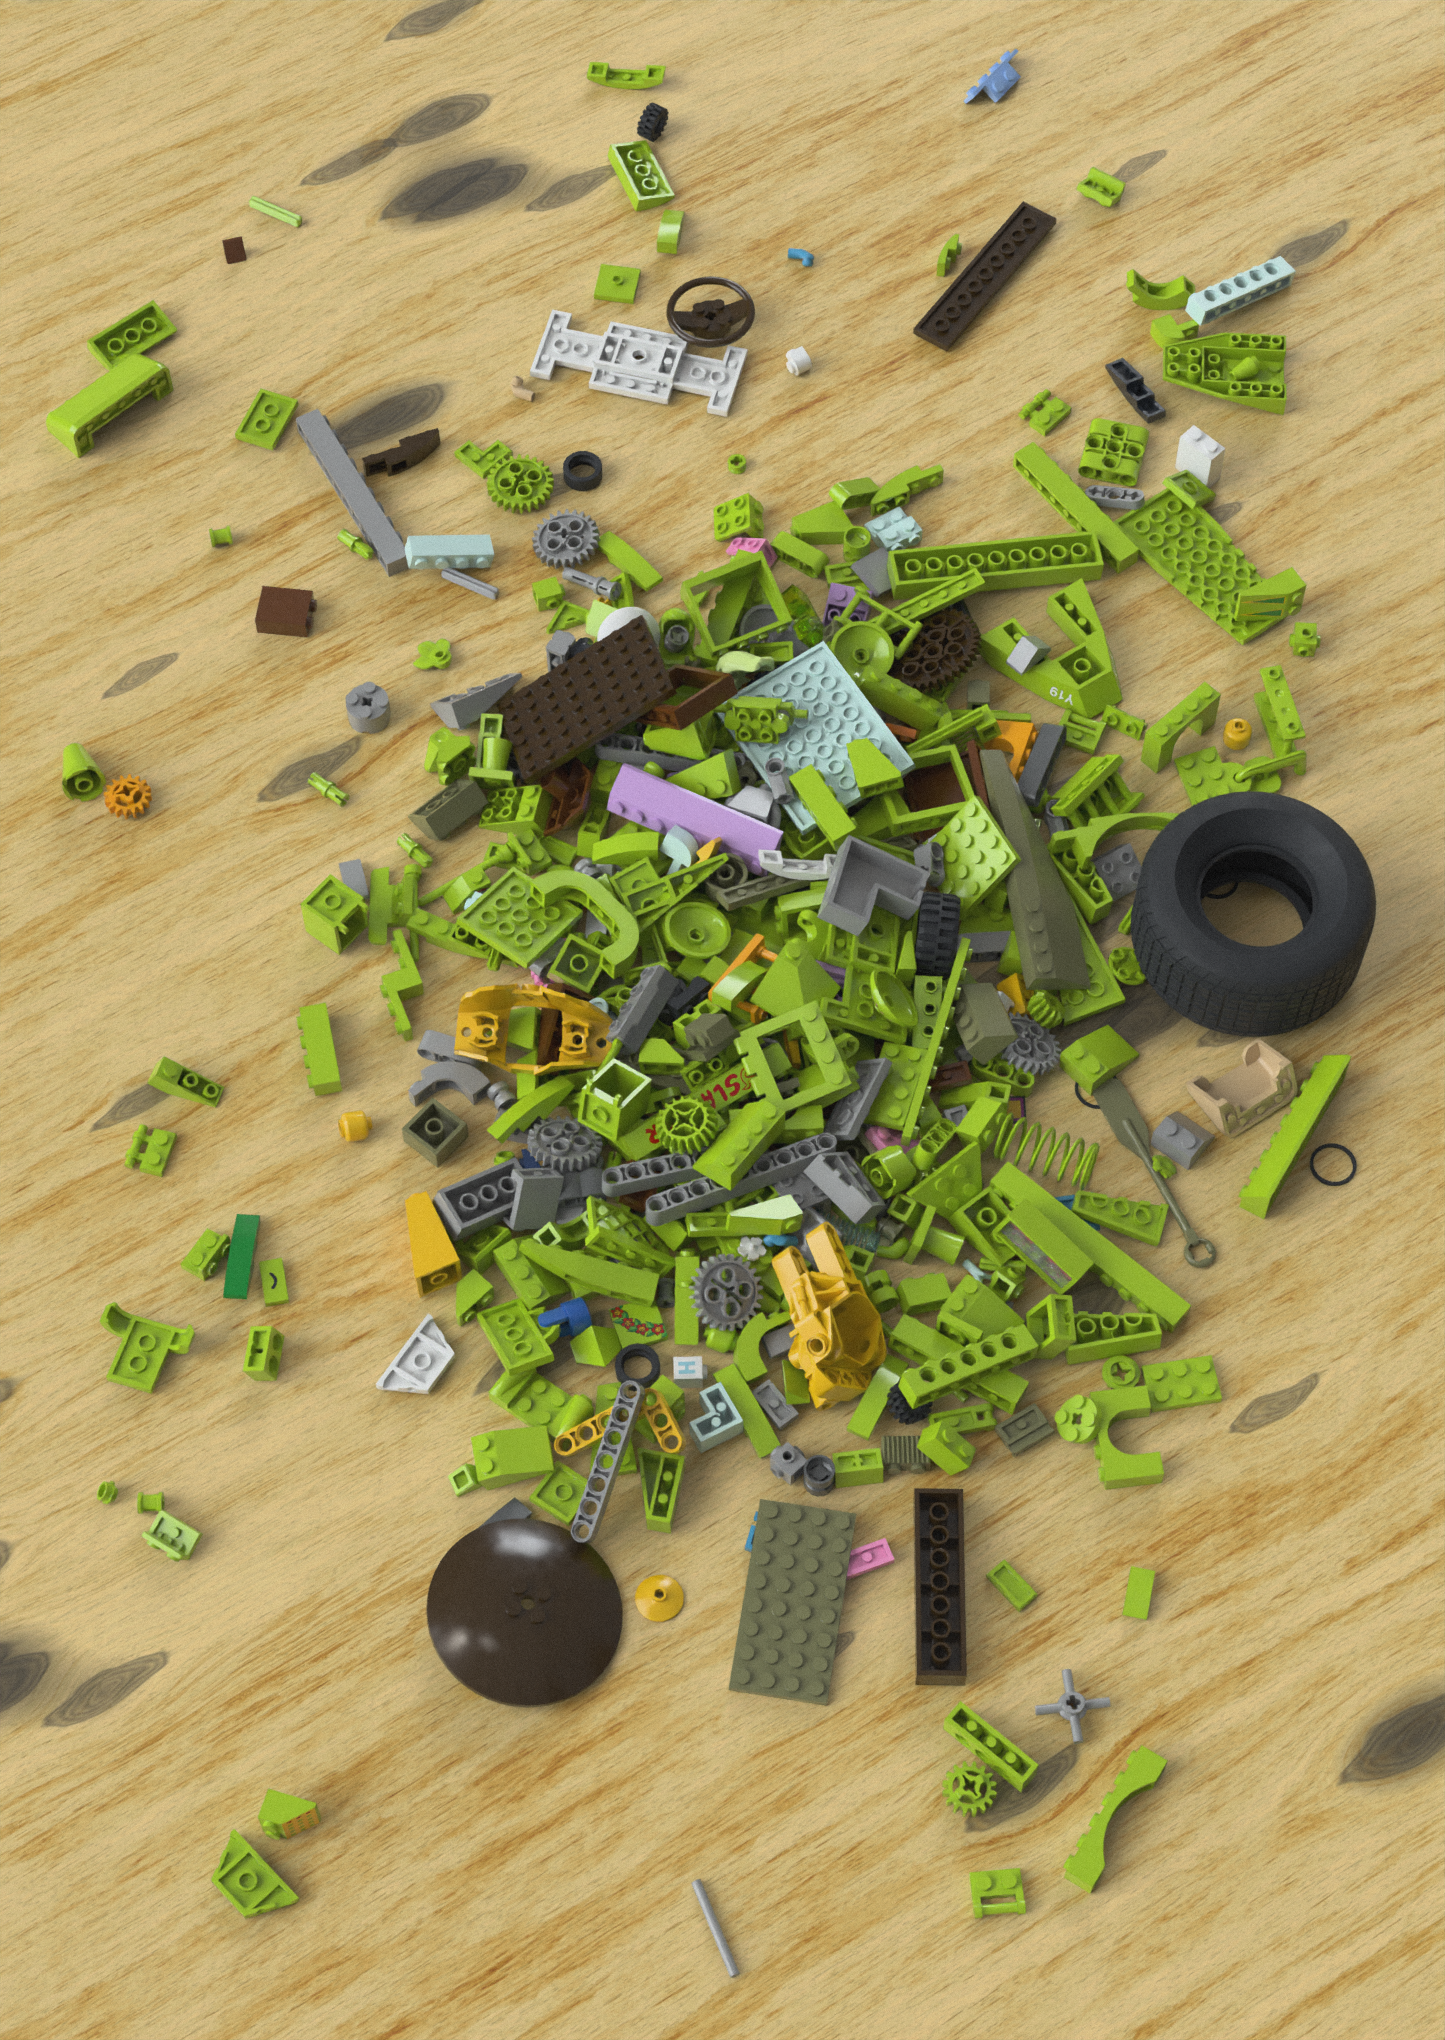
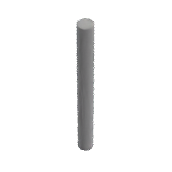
M697 1879L691 1883L729 1976L734 1978L740 1974L701 1879Z

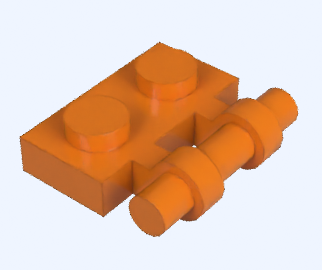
M885 723L893 735H900L899 740L914 743L921 732Z

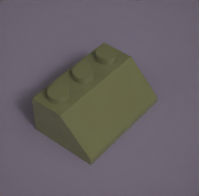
M456 779L408 815V818L429 839L441 841L446 839L454 828L463 826L467 822L466 819L471 815L479 814L488 801L476 781Z

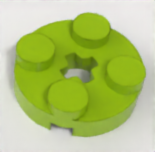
M1078 1394L1068 1399L1055 1414V1422L1057 1423L1059 1434L1063 1439L1071 1443L1086 1444L1093 1440L1100 1430V1426H1098L1100 1418L1102 1419L1100 1406L1094 1400ZM1083 1415V1417L1081 1418L1082 1423L1080 1425L1077 1424L1076 1420L1078 1416Z

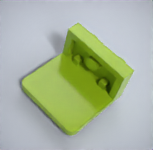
M747 493L716 506L713 510L715 539L721 542L743 532L748 533L752 538L763 539L764 523L762 513L764 510L761 502Z

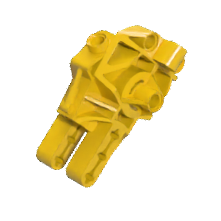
M829 1222L822 1223L806 1235L807 1243L820 1273L808 1271L800 1251L794 1246H789L772 1258V1266L790 1306L789 1314L795 1328L789 1333L790 1338L794 1335L796 1336L789 1350L788 1357L791 1364L796 1369L804 1370L806 1372L804 1374L805 1378L810 1379L808 1390L817 1411L828 1410L840 1401H851L866 1391L871 1383V1371L879 1367L887 1356L880 1314L867 1297L861 1281L857 1280L837 1231Z

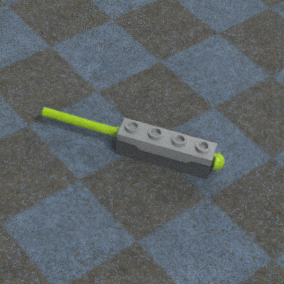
M659 963L656 966L647 967L641 973V980L630 991L631 996L620 1008V1015L609 1026L610 1031L606 1039L612 1043V1047L595 1075L613 1058L615 1059L619 1051L627 1055L637 1052L679 982L671 975L672 969L667 963Z

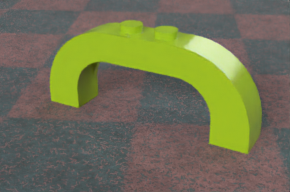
M552 871L531 880L530 895L543 908L561 900L580 902L616 937L617 941L603 949L600 954V966L613 980L629 970L637 956L639 929L626 906L621 905L615 899L612 892L607 891L594 878L577 871Z

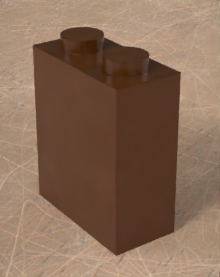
M262 586L255 617L257 633L307 638L309 629L312 630L314 619L312 614L317 610V600L314 599L313 591Z

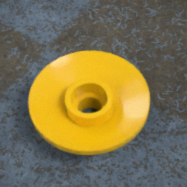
M653 1575L646 1578L640 1583L635 1593V1604L639 1613L644 1618L653 1622H665L673 1619L681 1611L684 1603V1594L681 1586L676 1580L666 1575ZM657 1592H662L664 1596L662 1598H656L655 1594Z

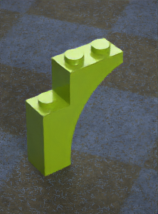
M684 1247L681 1248V1251L676 1252L675 1345H698L699 1317H696L699 1309L691 1308L696 1301L689 1298L690 1295L694 1294V1291L689 1289V1286H695L696 1283L691 1277L699 1276L695 1269L700 1268V1252H695V1248Z

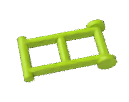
M856 586L854 589L856 594L841 616L833 618L838 622L837 626L842 628L853 622L849 619L861 601L882 612L875 622L876 625L882 628L890 617L910 629L899 647L894 646V658L900 660L922 629L923 624L919 621H916L915 624L869 598L870 593L863 587Z

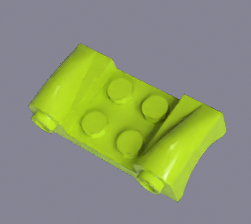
M536 1367L513 1376H509L505 1370L488 1392L491 1401L529 1427L546 1425L552 1443L560 1434L594 1416V1408L591 1405L593 1402L589 1397L584 1394L570 1396L539 1375ZM566 1439L563 1442L562 1447L564 1451L568 1449L571 1443L570 1439Z

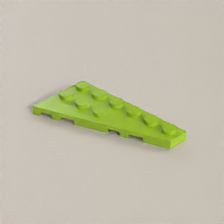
M1068 889L1066 890L1075 908L1090 988L1059 990L1060 1002L1063 1003L1062 1007L1066 1010L1065 1017L1063 1018L1064 1026L1125 1003V997Z

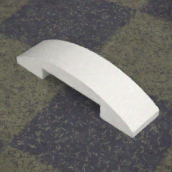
M760 849L758 851L762 868L776 875L798 880L830 878L836 854H824L823 861L782 858L781 851Z

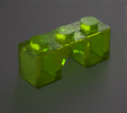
M792 584L781 595L790 616L796 622L792 627L799 640L809 648H812L822 642L824 626L807 594Z

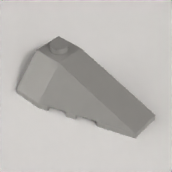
M509 673L485 682V687L484 685L470 687L467 689L468 693L451 694L430 703L431 708L448 728H458V730L469 728V723L478 720L481 717V713H485L522 678V674Z

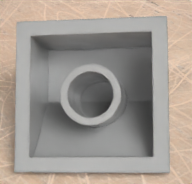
M1176 1111L1166 1116L1155 1129L1151 1145L1189 1170L1214 1140L1215 1136Z

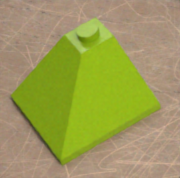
M788 940L751 997L750 1002L777 1017L815 1000L820 1008L821 999L824 996L834 999L841 987L807 951ZM800 1021L790 1025L806 1036Z

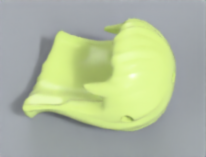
M745 651L726 653L719 658L716 665V671L732 674L737 691L741 689L742 684L751 681L745 677L748 672H755L756 670L773 671L775 668L772 657H759Z

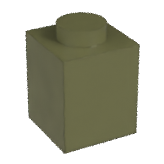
M968 680L967 709H977L986 704L989 706L990 682Z

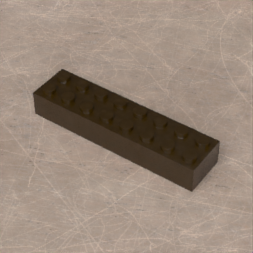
M914 1488L915 1684L965 1686L967 1663L963 1489Z

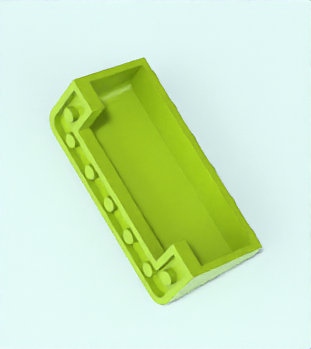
M139 353L132 354L122 363L114 366L108 373L99 377L91 385L82 389L74 397L66 400L60 407L51 411L46 419L47 430L74 455L80 458L95 447L92 433L151 391L153 398L157 401L171 393L174 389L170 371L164 364Z
M711 666L702 669L716 671V666ZM682 685L676 689L677 694L663 702V704L677 706L702 689ZM712 710L681 731L647 724L643 734V741L645 746H648L651 750L695 760H704L710 756L722 722Z

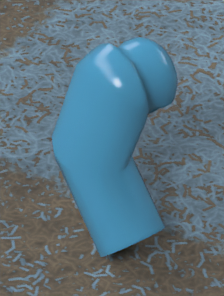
M788 249V258L803 259L802 264L806 267L813 265V254L804 249Z
M786 1234L766 1235L763 1238L764 1243L768 1247H773L774 1244L784 1247H796L798 1245V1238L796 1236Z

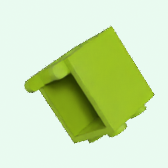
M331 874L300 904L306 932L338 955L369 925L367 912L370 908L365 904L364 897Z
M613 1058L582 1088L577 1121L614 1142L618 1141L647 1112L652 1079Z

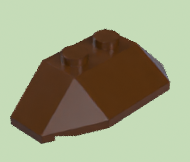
M577 757L566 762L570 788L561 799L553 796L543 833L545 837L579 825L584 819L594 773Z

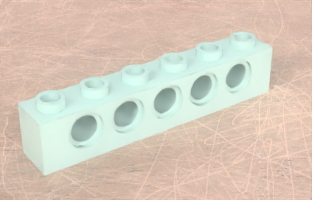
M1281 256L1270 259L1266 263L1254 266L1243 273H1238L1236 276L1225 279L1214 286H1209L1205 290L1193 293L1188 298L1185 311L1202 326L1291 286L1296 271Z

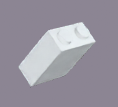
M1193 425L1180 436L1175 468L1180 472L1188 470L1210 488L1220 479L1225 448Z

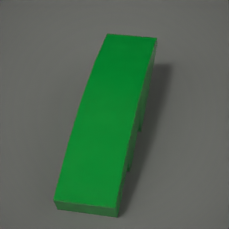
M237 1214L229 1250L223 1298L247 1299L254 1271L260 1215Z

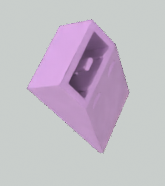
M831 582L817 644L822 642L824 627L828 626L835 616L840 617L856 594L854 591L855 587ZM867 590L870 593L869 598L874 600L875 595L873 591ZM861 601L849 619L853 622H867L872 607Z

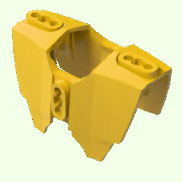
M517 983L479 987L475 991L465 992L460 1000L454 1055L491 1063L512 1074L525 1073L534 1074L535 1076L565 1069L600 1067L612 1047V1043L606 1039V1036L610 1031L609 1026L613 1020L608 1014L590 1002L553 991L541 985L522 984V990ZM513 1006L550 1008L562 1012V1044L559 1048L558 1062H551L546 1066L506 1063L505 1055L509 1017ZM471 1029V1035L465 1037L464 1031ZM492 1031L490 1037L485 1036V1033ZM582 1038V1043L576 1045V1040ZM605 1040L606 1046L600 1048L597 1042Z

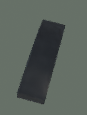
M1124 358L1105 365L1107 372L1123 396L1148 424L1166 417V410L1155 401V394L1144 384V377Z

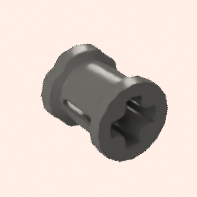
M659 1279L657 1283L658 1299L656 1300V1305L661 1308H672L675 1306V1279Z

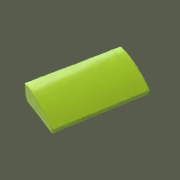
M646 140L610 144L608 158L636 212L657 207L674 199L675 195Z
M152 300L87 340V349L110 371L130 355L135 353L142 354L177 332V328L155 301Z

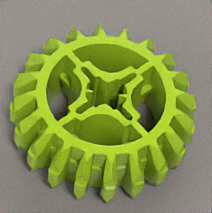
M681 1095V1100L677 1101L673 1098L671 1105L665 1103L664 1107L666 1110H659L660 1117L656 1118L657 1125L655 1130L659 1141L666 1149L670 1148L673 1154L679 1151V1154L683 1156L685 1151L692 1155L695 1149L701 1152V1146L703 1145L709 1147L708 1140H714V1133L718 1132V1118L715 1109L711 1107L708 1101H703L700 1096L695 1099L694 1096L690 1095L688 1099H685ZM704 1119L702 1126L698 1130L697 1128L699 1127V1125H701V1121ZM676 1120L675 1124L672 1126L673 1128L670 1130L671 1125Z

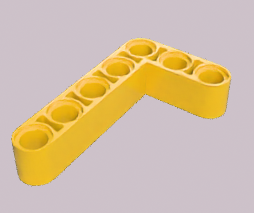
M646 1388L645 1397L636 1422L647 1417L663 1450L671 1454L681 1453L686 1447V1439L664 1395L656 1389ZM637 1393L634 1394L633 1396L629 1397V1398H630V1399L634 1398V1397L637 1395ZM654 1393L657 1401L653 1406H649L646 1401L647 1397ZM613 1406L560 1434L554 1441L557 1453L572 1457L601 1442L606 1429L604 1422L610 1416ZM626 1409L619 1413L621 1422L628 1420L625 1413ZM661 1415H666L668 1419L667 1424L660 1428L657 1420ZM591 1427L593 1436L590 1440H585L583 1436L584 1431ZM676 1436L679 1441L678 1446L675 1449H670L668 1441L671 1437ZM566 1439H570L572 1447L569 1451L565 1452L562 1447L563 1442Z

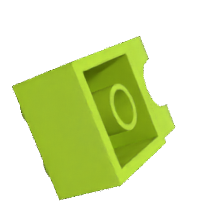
M803 910L799 914L797 923L806 931L807 941L799 938L789 941L807 951L815 960L825 962L829 923L817 918V913L811 910Z

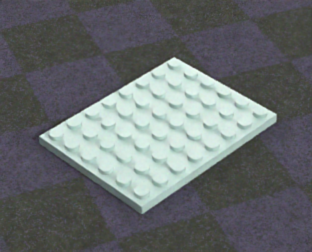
M824 641L738 691V694L731 697L734 699H738L739 696L782 699V702H792L795 709L808 710L809 712L808 719L795 718L792 726L790 725L786 732L780 733L779 744L736 741L770 789L771 785L765 770V764L769 759L780 758L783 760L788 778L812 764L816 771L819 769L824 775L826 786H832L837 795L835 798L838 803L842 801L846 809L863 800L859 793L846 747L847 743L855 739L868 738L901 772L902 776L915 768V763ZM716 713L724 724L725 713ZM726 728L735 740V730ZM793 791L794 798L790 803L781 804V806L801 834L804 835L818 827V825Z

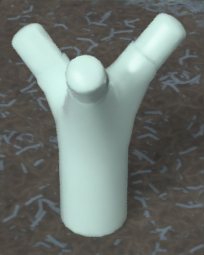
M969 1259L965 1260L962 1264L981 1283H983V1279L990 1280L992 1276L981 1271Z

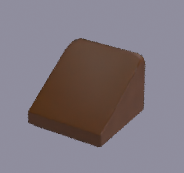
M242 236L222 240L228 264L247 260Z

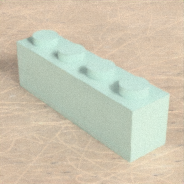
M490 534L408 536L405 545L409 569L490 568L495 555Z

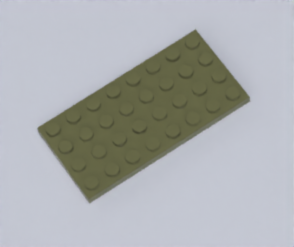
M760 1499L729 1683L730 1691L827 1706L856 1522L855 1513Z

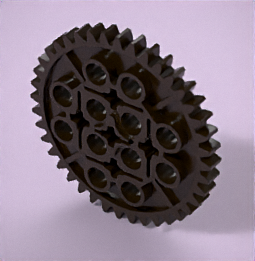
M946 607L944 611L939 610L919 620L923 624L922 629L901 659L897 660L894 658L887 675L900 680L913 689L919 690L921 693L926 689L928 693H931L932 688L938 691L940 685L947 687L948 681L955 683V677L962 678L961 672L967 673V667H973L972 661H977L976 655H980L979 649L982 648L981 634L976 622L968 614L964 615L962 610L957 612V609L954 608L950 611L949 607ZM908 627L889 635L894 646L899 647L910 631Z

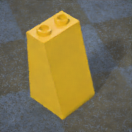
M427 1191L414 1193L405 1200L413 1269L419 1298L457 1283L462 1279L460 1260Z

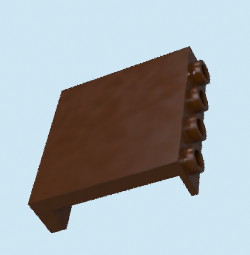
M975 740L966 742L968 750L959 753L974 795L982 799L991 813L980 757V750L982 749ZM951 761L919 768L909 772L902 779L905 788H907L908 794L905 797L908 805L911 807V813L966 801ZM945 826L915 832L913 835L916 842L922 844L940 832Z

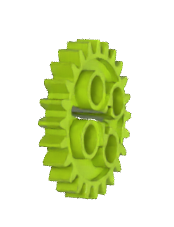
M518 454L517 459L510 455L509 461L502 458V465L495 463L496 469L491 468V474L487 475L488 481L486 484L491 501L496 502L497 507L503 505L504 511L511 508L513 514L516 509H519L520 514H523L524 509L531 513V507L538 510L539 503L545 505V499L550 500V493H553L554 479L553 473L549 472V466H544L543 460L537 463V457L529 460L528 454L524 459L521 458L520 454Z

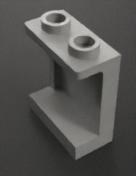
M551 1167L512 1169L511 1178L517 1183L511 1215H505L503 1221L511 1230L521 1232L524 1229L539 1231L549 1221L554 1223L564 1177L555 1169H551Z

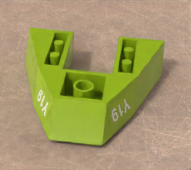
M1082 578L1048 597L1046 613L1076 645L1075 648L1053 661L1046 655L1022 676L1006 664V660L1021 637L1030 636L1014 617L981 636L982 648L979 649L980 655L992 668L1041 698L1064 709H1070L1077 715L1091 719L1103 712L1107 704L1113 706L1123 700L1112 652Z

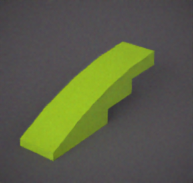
M610 531L600 536V541H598L599 548L596 549L607 555L608 561L621 569L622 573L626 572L629 574L631 582L645 591H649L664 581L663 577L639 553Z
M563 1075L541 1085L503 1113L487 1131L503 1144L517 1128L524 1132L538 1116L545 1120L575 1085Z
M887 1354L885 1361L880 1365L847 1426L848 1432L869 1441L887 1407V1401L891 1400L887 1397V1394L891 1392L889 1391L890 1388L900 1382L901 1376L907 1370L909 1363Z
M733 1363L713 1373L712 1375L716 1383L721 1382L743 1420V1432L746 1438H749L758 1457L762 1458L772 1453L780 1443L735 1364Z

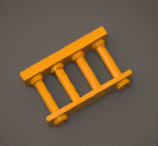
M757 933L709 990L708 997L711 1002L713 989L742 963L751 961L756 964L762 958L771 962L775 961L778 954L766 950L764 936ZM740 1001L736 1006L751 1013V1022L755 1025L764 1021L768 1015V1012L747 1001H744V1003Z

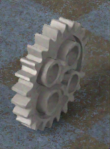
M568 509L565 510L564 514H561L558 510L557 516L550 513L549 520L543 518L544 524H537L538 530L533 531L535 537H532V546L537 558H540L542 564L546 562L548 567L554 564L555 569H558L560 565H563L564 569L568 565L575 568V563L578 562L580 565H583L582 559L589 561L588 554L595 555L594 548H599L600 533L595 520L592 521L590 515L585 517L583 511L578 515L576 509H574L572 514L569 513Z
M1010 1012L1008 1016L1018 1038L999 1052L1003 1054L1001 1059L1007 1058L1009 1060L1008 1065L1015 1064L1016 1070H1019L1021 1067L1024 1073H1027L1028 1070L1033 1075L1037 1071L1041 1075L1044 1072L1049 1073L1060 1059L1059 1053L1061 1049L1058 1048L1060 1043L1053 1041L1056 1035H1050L1049 1031L1051 1029H1044L1035 1022L1034 1018L1030 1020L1027 1014L1021 1017L1019 1012L1015 1016Z
M557 1116V1120L548 1117V1122L541 1119L540 1125L534 1124V1128L530 1129L527 1149L531 1151V1156H536V1162L543 1160V1166L551 1164V1169L558 1166L561 1171L565 1167H568L570 1171H573V1167L582 1170V1165L590 1167V1162L596 1163V1158H600L603 1144L602 1136H599L598 1132L593 1131V1129L579 1123L577 1121L578 1118L572 1121L569 1116H566L565 1120L561 1119L560 1116Z
M718 1254V1259L716 1256L709 1257L710 1262H702L703 1268L695 1269L699 1276L691 1277L696 1282L695 1286H689V1289L694 1291V1294L690 1295L689 1298L696 1301L691 1308L699 1309L696 1317L704 1316L702 1323L708 1324L710 1322V1328L718 1326L720 1331H725L726 1327L729 1331H733L735 1327L743 1328V1323L750 1321L748 1316L753 1317L757 1315L753 1309L761 1308V1305L756 1302L757 1299L763 1298L762 1295L758 1294V1290L763 1289V1286H758L756 1283L761 1277L753 1276L757 1269H748L750 1262L744 1261L742 1263L741 1256H737L735 1259L734 1254H727V1256L725 1254ZM723 1270H725L727 1274V1278L725 1281H723L721 1277V1273ZM740 1285H742L744 1288V1293L742 1296L739 1294ZM710 1289H712L714 1293L712 1300H710L708 1297V1292ZM728 1303L731 1307V1312L729 1315L726 1313L725 1310L726 1305Z

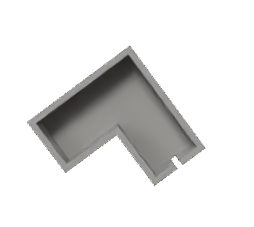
M849 835L838 849L817 918L856 936L868 924L874 905L909 920L920 906L929 872Z

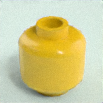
M1242 718L1229 720L1223 731V742L1225 745L1233 750L1245 749L1249 745L1252 736L1250 723Z
M362 1110L343 1113L341 1119L338 1120L341 1138L344 1137L348 1142L367 1139L369 1130H373L371 1117H366Z

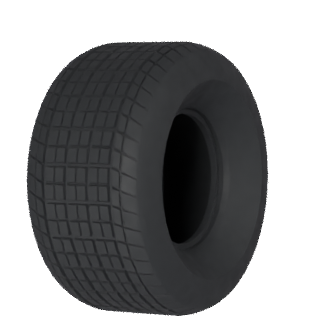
M1247 791L1215 796L1199 802L1177 815L1174 820H1171L1161 830L1148 849L1141 867L1131 912L1130 925L1133 949H1135L1137 961L1140 962L1139 966L1149 984L1153 986L1152 988L1171 1008L1190 1021L1207 1029L1234 1036L1265 1037L1283 1034L1304 1027L1325 1015L1344 997L1352 986L1360 969L1374 927L1376 915L1375 887L1368 864L1354 840L1339 824L1320 810L1297 799L1268 792ZM1238 882L1261 884L1279 892L1291 902L1300 916L1303 930L1292 939L1273 946L1262 947L1241 944L1226 937L1211 924L1204 913L1201 900L1211 891L1226 884Z

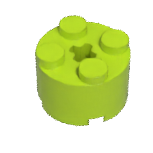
M899 1145L887 1146L865 1157L861 1163V1168L864 1167L865 1177L876 1192L883 1197L882 1199H887L909 1188L913 1182V1177L916 1176L915 1167L910 1164L902 1147Z

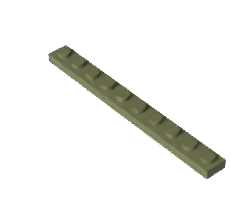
M908 834L880 840L881 842L912 852L917 848V843ZM772 874L718 891L717 900L727 911L808 886L810 882L827 879L798 880Z

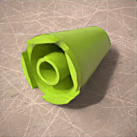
M79 743L69 744L63 750L62 789L70 800L75 798L85 802L95 799L103 792L104 784L106 785L105 775L83 745Z

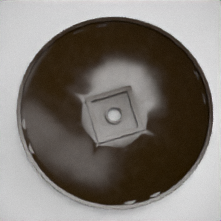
M535 1519L496 1521L473 1530L457 1541L447 1551L434 1572L429 1586L426 1605L429 1635L439 1658L450 1673L474 1693L496 1703L513 1707L529 1708L553 1705L570 1699L584 1691L598 1679L610 1663L617 1649L622 1630L623 1611L620 1592L615 1578L603 1558L588 1543L574 1540L571 1531L561 1526ZM524 1599L532 1600L534 1608L525 1609L521 1601Z

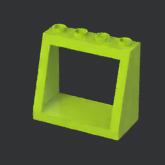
M762 550L682 582L680 595L711 657L716 655L718 658L722 657L724 654L729 653V650L736 647L738 650L750 645L749 642L756 639L758 642L763 641L773 632H777V634L785 632L792 623V618ZM754 572L778 621L716 646L694 596Z

